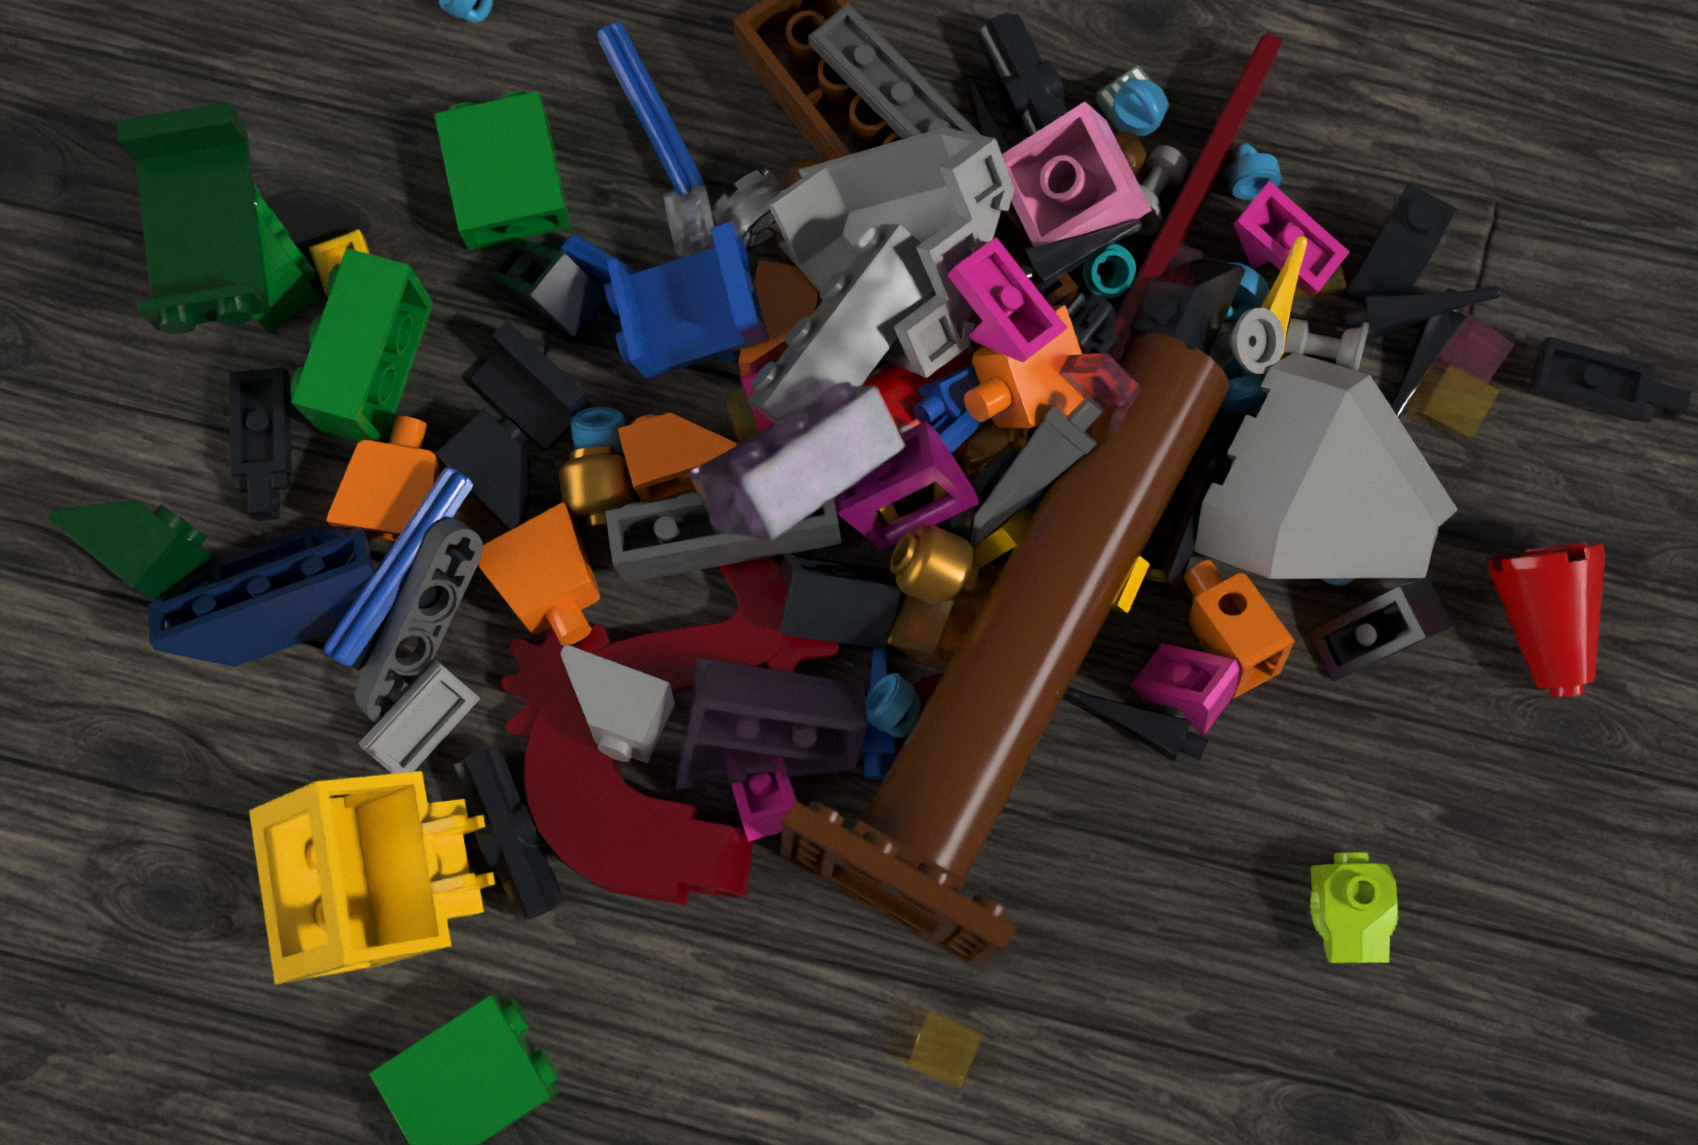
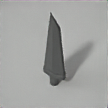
M1086 396L1069 415H1066L1055 405L1046 413L1042 423L975 513L970 538L972 548L1080 457L1088 454L1097 444L1086 432L1087 428L1103 412V409L1093 399Z

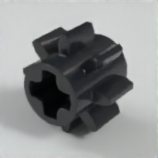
M1078 292L1073 299L1064 296L1057 305H1066L1083 358L1089 361L1094 353L1103 358L1118 339L1112 333L1118 326V322L1115 321L1116 312L1114 308L1102 296L1091 292L1084 294Z

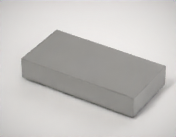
M435 660L358 744L391 773L414 772L480 698L440 662Z

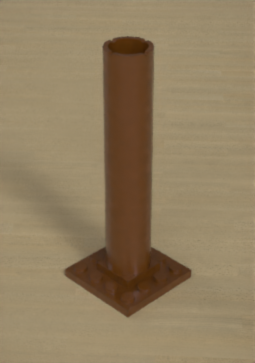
M1153 332L1138 334L1127 346L1098 398V405L1103 409V412L1086 430L1097 444L1088 454L1080 457L1050 483L863 818L858 821L853 832L851 833L840 827L844 820L842 816L816 801H811L808 808L795 801L782 824L780 857L976 969L1005 950L1017 926L1004 920L1008 911L993 900L980 894H974L972 900L960 895L959 893L966 882L965 878L1229 389V380L1226 374L1210 356L1197 348L1194 350L1188 349L1185 345L1186 342L1172 336Z

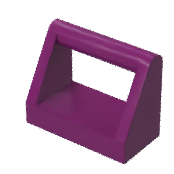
M926 421L831 469L837 514L880 550L897 544L906 531L914 532L918 527L926 524L937 525L979 503L975 490L942 438ZM934 482H937L949 493L888 524L883 522L876 511Z

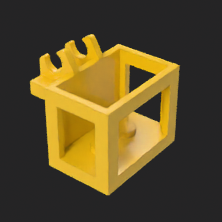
M422 771L316 781L249 810L275 985L378 967L450 947L451 940L447 920L483 913L480 889L495 885L494 873H486L475 876L474 873L470 874L463 837L465 834L485 828L484 816L468 818L465 799L427 803ZM350 794L345 797L330 798V796Z

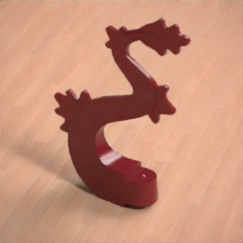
M822 450L824 463L776 478L772 477L768 467L748 472V476L698 492L707 493L729 489L745 482L762 483L784 479L800 472L817 473L829 470L835 502L831 469L837 465ZM770 557L718 566L739 601L736 614L727 621L643 634L611 644L605 627L601 624H594L591 627V632L583 639L581 644L577 646L569 645L670 683L673 694L748 674L765 665L770 667L777 681L782 685L789 684L793 680L794 668L800 661L807 659H832L839 655L840 651L837 642L782 634L779 624L787 587L779 575L781 566ZM550 627L546 630V641L542 645H535L521 638L511 640L509 649L518 662L520 670L515 675L505 676L501 681V687L507 693L524 699L526 703L525 707L518 714L508 720L506 730L512 736L529 738L524 766V785L527 802L538 832L560 859L609 893L687 906L689 892L725 898L746 899L754 840L748 842L745 830L703 821V816L692 805L646 797L632 789L622 776L620 761L602 753L598 749V744L595 743L560 655L564 645L560 644L553 628Z

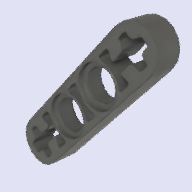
M448 518L439 521L426 535L356 686L355 702L374 723L379 722L431 665L481 559L483 551L481 538L469 526L458 519ZM461 541V546L458 550L450 549L447 553L445 552L449 544L457 545ZM439 568L444 573H446V571L449 570V573L447 576H444L436 569ZM441 586L442 592L437 603L432 607L419 609L418 603L422 593L429 587ZM418 636L419 641L414 652L405 658H396L395 652L399 643L406 637ZM389 669H393L392 672H391V674L389 675V674H388ZM392 690V694L389 696V698L381 697L376 703V699L379 695H388L389 692Z

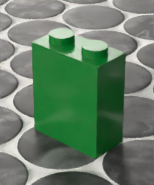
M512 91L504 94L498 100L480 104L462 102L451 106L448 111L434 113L458 231L469 251L515 241L517 238L525 239L572 228L548 116L539 91L530 93Z
M502 994L488 996L369 1073L410 1145H481L560 1093L554 1084V1081L560 1078L558 1070L543 1048L535 1052L524 1031L530 1028V1024L521 1007L513 998L505 1001Z

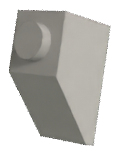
M565 644L560 655L595 743L598 744V749L605 755L618 761L629 762L630 758L633 757L648 763L675 705L670 683Z

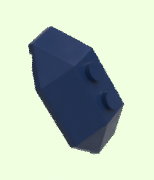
M310 527L207 564L179 583L167 597L160 596L148 604L150 644L156 651L235 667L335 631L373 573L368 539L364 529L351 528L346 530L339 527Z

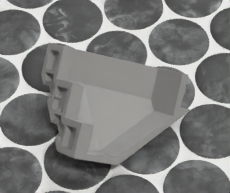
M944 127L799 169L802 178L767 202L785 240L778 246L820 292L834 274L847 270L857 256L854 253L857 242L873 226L900 224L921 242L916 249L934 289L918 309L893 326L898 337L881 359L927 378L969 346L971 339L968 335L975 327V323L969 321L973 308L947 275L956 265L993 239L1001 210H1009L1015 188L995 138Z
M1292 353L1271 366L1261 384L1262 391L1268 393L1256 418L1249 415L1245 416L1227 452L1229 459H1232V463L1223 485L1212 482L1202 502L1194 552L1269 579L1426 578L1432 549L1438 535V527L1458 509L1372 377L1366 373L1298 353Z

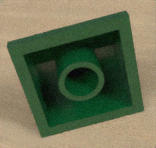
M137 500L55 509L47 518L132 588L154 599L160 596L167 597L179 583L216 559L214 555L201 546L208 537L163 504H160L155 511Z

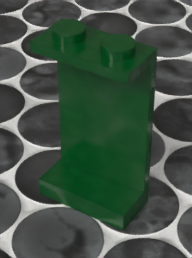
M229 102L116 121L118 142L132 156L136 164L151 299L137 302L138 313L158 331L168 334H183L193 331L197 324L215 321L223 324H241L250 321L253 318L252 315L270 312L247 126Z

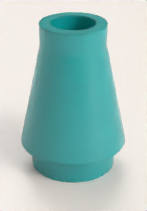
M1112 244L1079 266V273L1092 293L1098 294L1105 299H1112L1123 295L1130 289L1135 280L1136 265L1127 249L1120 245ZM1099 263H1104L1105 269L1100 276L1097 274V268Z

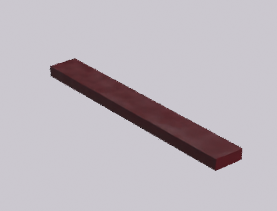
M1267 32L1261 36L1116 314L1115 321L1118 322V326L1112 333L1118 338L1103 358L1095 355L1091 362L1088 373L1097 399L1127 346L1135 336L1129 328L1150 280L1167 273L1275 65L1283 39Z

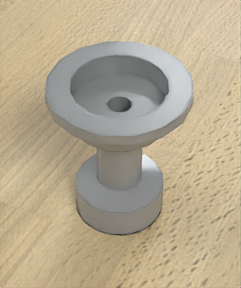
M1167 145L1157 146L1146 161L1149 175L1139 186L1152 211L1139 218L1142 227L1139 231L1135 232L1139 235L1151 236L1157 234L1163 225L1161 203L1158 196L1166 186L1174 188L1180 186L1191 170L1187 158L1177 149Z
M1251 308L1242 314L1233 331H1230L1226 324H1222L1209 356L1217 364H1221L1233 353L1244 370L1252 374H1265L1271 366L1279 362L1282 355L1284 333L1281 323L1275 314L1268 309Z
M1291 318L1285 339L1283 359L1292 353L1307 354L1336 360L1335 365L1358 371L1370 323L1364 322L1361 327L1349 328L1343 333L1342 338L1338 339L1309 333L1307 321Z

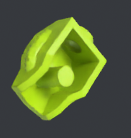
M1352 852L1334 853V864L1310 866L1312 887L1310 898L1311 920L1315 930L1323 938L1328 963H1389L1390 936L1396 930L1395 926H1397V920L1399 919L1397 915L1399 912L1396 881L1388 864L1369 863V853Z

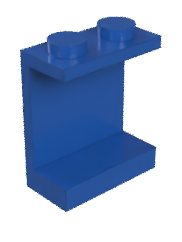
M732 222L710 228L715 248L631 275L617 258L607 261L611 282L604 285L605 294L613 314H619L623 330L616 333L618 349L625 364L632 363L646 379L769 341L746 246Z

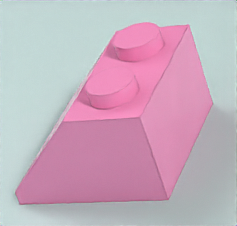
M1085 101L1002 154L1015 188L1011 202L1033 247L1088 235L1131 219H1139L1152 211L1107 121Z

